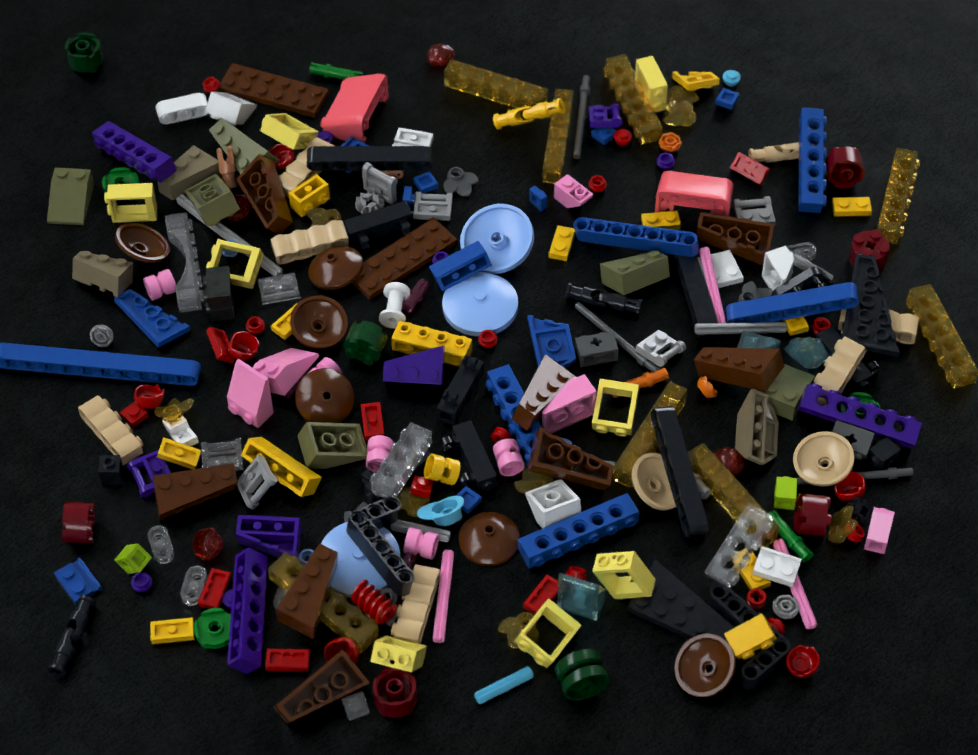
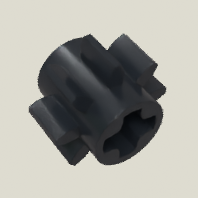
M852 497V501L846 503L845 513L849 516V521L863 523V519L869 517L870 507L866 504V499Z

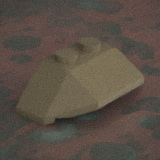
M752 388L737 414L735 449L746 459L764 465L777 457L779 422L774 408L769 402L771 401L769 395Z

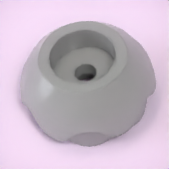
M96 325L90 331V339L98 347H107L113 341V332L106 325Z
M781 595L773 602V611L781 619L788 620L794 618L799 612L798 602L791 595Z

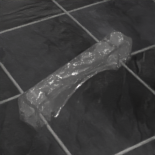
M187 212L165 215L169 242L174 244L186 259L184 273L175 286L179 312L202 309L201 302L204 301L203 290H199V287H202L201 275L197 276V273L200 272L199 262L194 260V258H198L196 247H192V244H196L194 233H190V230H193L192 219L188 220Z

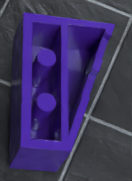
M445 346L385 361L383 381L443 385Z
M238 515L236 536L240 544L298 565L302 532L300 518Z

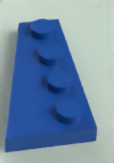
M131 289L123 292L118 298L114 297L115 303L158 348L190 331L189 325L180 323L173 315H167L163 312L162 308L157 305H151L149 300Z

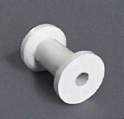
M391 282L384 287L383 293L388 298L386 310H383L379 315V321L388 328H396L399 321H406V317L401 310L403 301L407 300L410 296V289L403 283Z

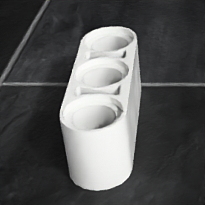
M195 93L157 103L156 111L160 123L171 124L207 115L208 113L205 110L208 102L203 93Z

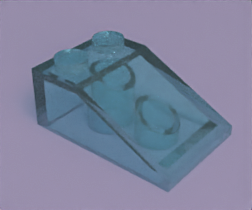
M559 573L557 605L564 611L597 621L605 601L606 590L598 584Z

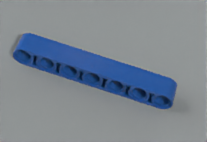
M585 217L576 219L573 224L576 237L581 242L645 251H659L660 253L687 257L696 256L700 250L698 237L693 232Z
M847 282L731 303L726 307L727 323L775 322L853 308L859 304L857 285Z

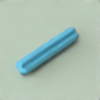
M525 667L475 692L474 697L478 704H482L532 679L533 672L530 667Z

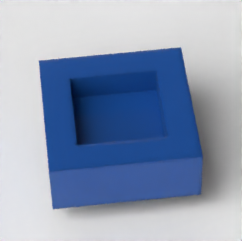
M723 88L716 98V105L732 110L739 99V93Z
M595 128L591 131V136L605 145L614 138L616 130L613 128Z
M430 171L414 177V184L422 194L438 188V183Z
M405 186L402 201L406 200L410 209L412 205H415V194H412V187Z
M536 186L530 188L529 201L540 211H543L547 208V195Z
M467 486L456 495L464 499L461 509L467 514L481 502V496Z

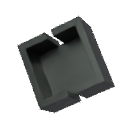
M229 266L206 268V276H203V286L207 287L203 291L204 302H207L206 313L210 314L211 321L234 319L233 289Z

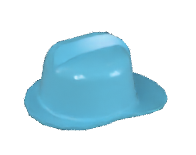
M461 496L447 497L441 501L421 507L417 511V515L421 519H432L439 526L446 527L462 519L461 507L464 504V499Z

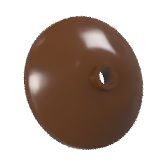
M138 223L123 224L115 233V240L119 248L127 256L137 261L156 263L166 259L169 254L170 247L167 240L158 231L146 225Z
M334 246L320 252L312 260L308 269V275L312 284L320 289H339L349 285L360 275L363 268V259L360 253L352 247Z
M307 297L297 303L292 310L290 317L291 331L295 338L307 347L313 349L333 347L343 339L347 331L348 319L345 310L338 302L329 297ZM319 326L321 329L317 330L315 327Z
M328 368L316 369L306 374L299 382L295 393L296 407L300 415L307 422L341 423L348 417L353 408V388L348 379L340 372ZM328 393L330 395V398L325 399L323 397V394Z
M483 512L470 517L462 525L459 532V546L462 553L470 561L482 566H496L507 562L516 554L520 533L516 524L509 517L497 512Z
M701 634L691 638L682 646L676 657L675 676L679 685L687 693L701 698L711 697L720 693L729 685L734 676L736 668L734 651L726 640L714 634ZM713 666L712 672H709V668Z

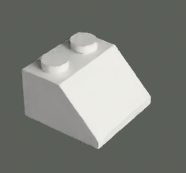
M211 92L205 112L211 114L210 117L220 120L223 118L231 125L236 126V124H244L256 109L257 104L229 93Z
M786 246L765 252L762 278L772 291L789 281L793 274L795 257Z
M562 479L525 492L536 522L542 529L581 513L580 498Z

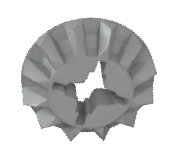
M367 191V193H361L359 197H356L355 207L361 214H366L383 208L384 199L376 191L373 193Z

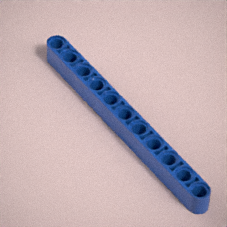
M0 343V368L186 386L197 384L201 370V364L194 360Z

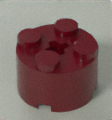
M834 147L830 150L825 161L830 183L832 182L835 187L841 189L854 187V184L858 181L860 183L865 176V170L859 149L856 147Z
M877 229L855 234L850 250V264L854 268L856 254L873 256L876 258L880 272L887 262L890 249L889 241Z
M799 494L795 504L798 506L797 512H794L795 532L801 535L825 536L826 526L831 525V514H828L830 497Z
M65 502L62 518L64 529L62 530L63 542L93 543L92 526H95L94 503Z
M389 667L381 671V674L374 679V702L382 716L397 718L413 712L417 702V688L412 674L410 675L404 670Z

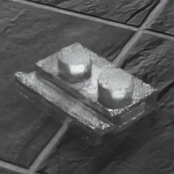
M295 273L258 279L263 305L300 298Z

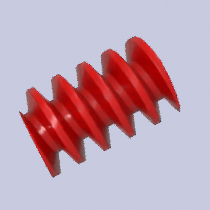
M365 579L353 591L352 603L358 605V608L363 610L376 623L384 624L395 615L398 606L397 604L392 606V600H386V595H380V590H374L375 586L372 584L368 585L369 581Z

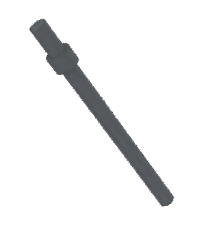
M588 75L583 76L579 91L581 97L573 153L574 159H579L581 155L587 98L590 95V76Z
M580 302L575 304V309L603 332L613 331L616 343L637 359L638 364L646 367L651 372L660 369L650 360L636 352L631 344Z
M890 467L887 470L856 473H860L864 480L879 478L891 480L902 476H913V468L897 469L896 467ZM800 477L797 478V486L811 485Z

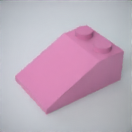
M290 348L260 359L254 364L253 368L268 378L270 393L285 396L317 360L319 354Z
M238 359L235 363L227 394L228 408L233 414L241 416L246 423L253 424L259 428L274 413L269 380L263 374Z
M585 374L568 381L542 411V428L546 429L548 433L552 434L594 414L596 390Z

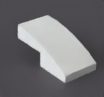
M180 412L162 420L174 441L190 447L199 443L197 436L190 429L187 420Z

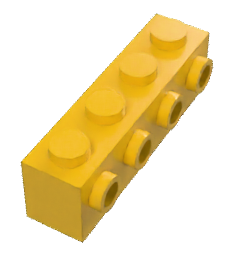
M399 321L391 338L392 350L407 354L445 346L444 363L460 367L465 354L470 357L472 352V339L466 336H458L446 331L414 325L410 322Z
M263 437L248 439L242 451V457L252 463L257 455L264 456L272 474L277 477L280 484L288 487L301 497L314 495L322 479L321 476Z

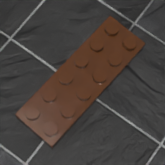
M234 63L231 64L218 87V91L222 93H229L236 97L313 118L317 116L329 94L327 88Z
M432 218L363 262L362 271L352 284L371 300L384 291L386 284L401 281L432 261L437 252H446L455 246L457 239L435 218Z

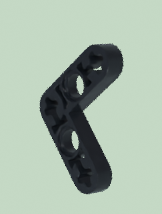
M814 266L775 288L771 295L775 296L808 290L811 287L819 288L835 284L819 267Z

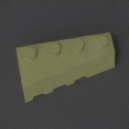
M223 118L209 129L227 156V147H232L235 167L240 174L258 154L273 159L275 164L279 161L278 158Z

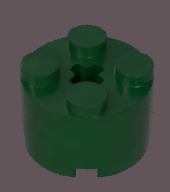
M87 32L78 33L76 37H70L66 41L65 50L71 70L90 73L98 70V67L103 62V54L100 41L94 34Z
M356 321L351 325L344 342L345 356L363 361L364 364L371 366L380 359L388 336L387 334L384 335L381 332L382 328L375 323L362 321L356 324Z

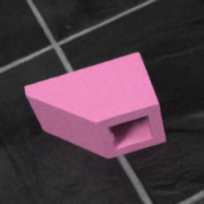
M568 174L554 184V198L566 208L581 206L593 197L592 192Z
M874 507L864 547L865 550L885 554L894 517L893 511Z

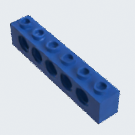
M802 108L800 112L798 212L821 213L822 207L826 206V195H823V190H826L827 181L823 179V174H826L827 165L823 162L827 149L824 148L827 133L824 132V127H826L827 117L824 116V109Z
M508 364L487 371L485 384L488 391H492L494 403L496 406L499 405L502 419L504 421L507 420L511 436H515L520 451L522 450L524 453V461L528 466L534 436L541 425L538 421L527 431L512 420L524 392Z
M623 494L519 538L518 551L529 569L534 566H541L548 560L560 558L569 551H576L588 543H595L602 537L614 535L621 529L634 526L638 523L639 510L629 494Z

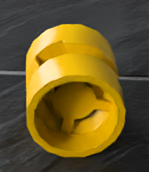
M436 454L428 456L424 466V477L426 479L440 480L441 483L454 485L459 477V460L444 459V456Z

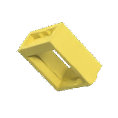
M649 56L637 59L635 86L649 114L666 110L668 84L654 57Z
M286 113L267 114L262 120V127L260 129L264 134L293 150L306 149L307 144L316 138L319 133L317 130Z
M153 183L108 185V192L104 193L105 203H108L107 213L111 215L113 223L157 221V202ZM145 199L146 203L145 205L117 206L116 200Z
M217 239L216 245L212 247L211 261L207 263L206 268L218 267L223 249L249 254L250 258L244 277L230 274L232 285L253 289L264 256L261 249Z
M600 379L592 419V429L598 433L613 432L623 437L631 435L639 385ZM603 393L631 397L627 424L599 419Z
M635 551L602 553L596 556L593 573L614 599L652 596L656 579ZM628 572L630 576L618 577L615 573Z
M548 598L514 642L517 643L522 651L528 652L534 657L536 663L548 668L578 631L581 624ZM541 615L545 616L566 634L551 655L547 654L526 636Z
M384 636L375 641L370 662L413 672L423 666L427 646Z

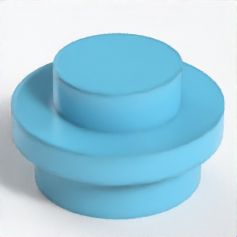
M728 70L723 74V81L727 86H735L740 81V74L737 71Z

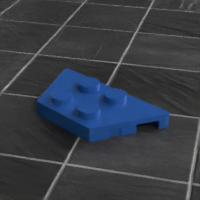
M527 315L537 366L539 367L545 354L565 369L576 362V355L569 325L560 322L555 323L548 319L543 321L533 318V315Z

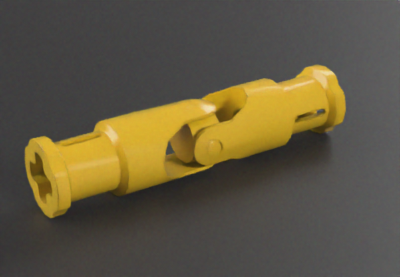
M558 98L553 102L538 103L534 107L525 106L509 110L505 114H494L493 121L495 127L499 130L503 126H516L531 122L535 118L545 119L553 114H564L565 106L562 99ZM523 109H524L523 117H524L526 120H523V119L521 118V116H520V112H521Z

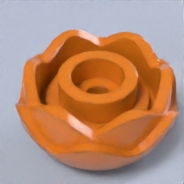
M673 132L663 134L661 139H659L661 149L668 153L676 152L682 144L680 137Z
M701 376L697 383L698 388L706 398L716 397L718 391L707 380V376Z

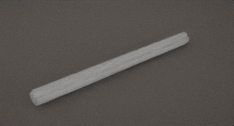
M181 194L176 198L180 206L203 222L188 197ZM221 222L208 226L226 241L234 240L236 243L251 246ZM265 255L263 256L261 267L275 278H279L283 274L282 268Z

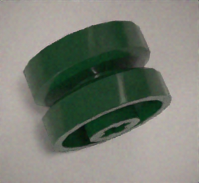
M583 649L572 652L563 657L555 666L556 676L562 683L561 688L568 700L578 701L590 698L600 693L609 684V677L606 670L602 667V660L596 650Z

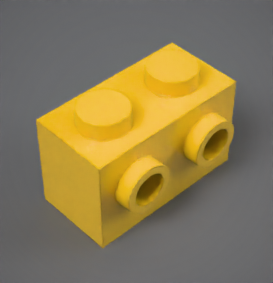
M317 174L288 193L290 208L301 217L311 213L315 208L330 199L328 183Z
M763 614L724 633L735 656L738 659L743 658V660L752 657L755 654L754 651L760 648L764 650L774 644L773 641L777 640Z

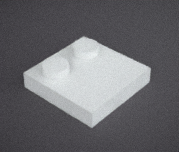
M731 250L711 254L718 288L743 282L744 277ZM698 257L699 265L706 284L701 257Z

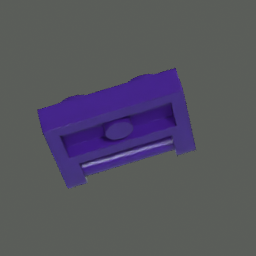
M614 103L610 107H603L602 105L589 107L590 128L620 127L622 125V118L619 114L621 112L620 105ZM607 115H613V118L608 119Z
M159 450L131 460L126 465L128 471L132 472L137 482L142 498L149 497L154 492L153 476L171 473L165 460L157 458ZM140 467H145L152 483L146 485L139 470Z

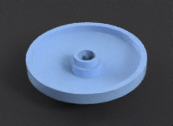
M493 204L480 209L468 219L461 233L460 245L461 249L479 241L487 252L492 266L481 272L501 274L516 268L528 257L534 243V230L527 215L519 208L508 204Z
M479 272L445 290L442 300L443 314L447 322L463 334L479 337L484 330H492L497 334L506 329L517 315V293L513 286L504 278L491 273Z
M348 522L338 525L325 536L321 544L338 552V565L330 589L342 596L351 598L356 586L365 579L369 581L368 585L372 584L375 586L374 590L389 587L347 534L346 527ZM385 527L378 529L400 556L399 546L395 537Z

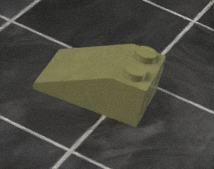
M54 169L51 180L47 223L84 225L94 187L90 169Z
M217 174L184 190L207 227L216 225L221 219L230 217L240 210L231 190Z
M784 364L785 367L766 392H760L769 395L771 400L769 402L774 408L776 415L793 421L798 411L804 388L807 384L811 385L815 376Z
M306 422L298 434L305 465L309 469H327L364 460L368 454L360 424Z

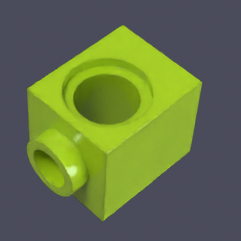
M787 476L776 478L774 508L794 510L797 478Z
M137 543L126 545L115 558V561L128 574L140 573L152 557Z

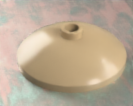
M817 432L805 437L797 445L793 455V464L797 474L805 482L815 486H831L844 480L851 472L854 465V451L851 444L843 436L833 432Z
M647 453L638 458L632 468V482L637 494L646 504L657 510L665 511L675 508V502L661 454Z

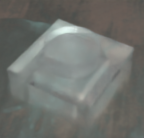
M362 691L341 699L349 721L370 713Z

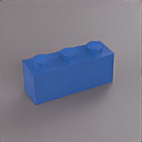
M476 241L429 266V269L443 292L492 266L481 243Z

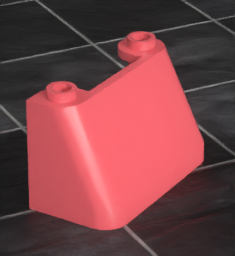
M379 73L348 77L346 80H343L341 89L326 117L322 118L321 127L323 131L330 132L333 138L347 141L353 136L355 140L365 143L364 131L369 128L371 115L378 102H386L389 97L387 75Z
M674 171L663 172L656 193L655 212H665L669 208L670 211H673L674 205L706 209L710 210V214L729 217L733 182L727 178Z

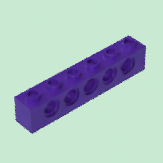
M107 121L92 132L95 139L94 143L99 149L102 148L109 155L115 156L119 161H124L129 167H134L139 173H144L151 180L154 179L161 183L177 171L171 156L110 121Z
M811 383V385L807 384L804 388L797 409L798 411L834 423L838 420L875 433V437L881 439L888 437L893 443L910 449L915 446L922 425L915 417L900 416L895 410H883L877 404H865L860 402L859 398L853 396L847 398L841 396V393L836 390L827 391L822 389V386ZM819 397L826 400V406H821L818 403ZM837 404H842L845 407V412H839ZM856 410L864 413V419H859L856 416ZM875 417H880L883 420V425L876 424ZM894 423L902 426V432L894 429Z
M249 547L235 555L227 666L246 674L261 667L265 592L267 587L266 576L268 570V556Z

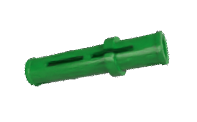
M311 62L309 69L311 74L323 75L325 78L334 77L346 80L348 77L363 76V72L331 66V64L322 65Z
M775 510L770 511L766 515L765 519L787 542L788 548L794 551L803 562L809 561L813 557V552L803 543V539L792 531Z

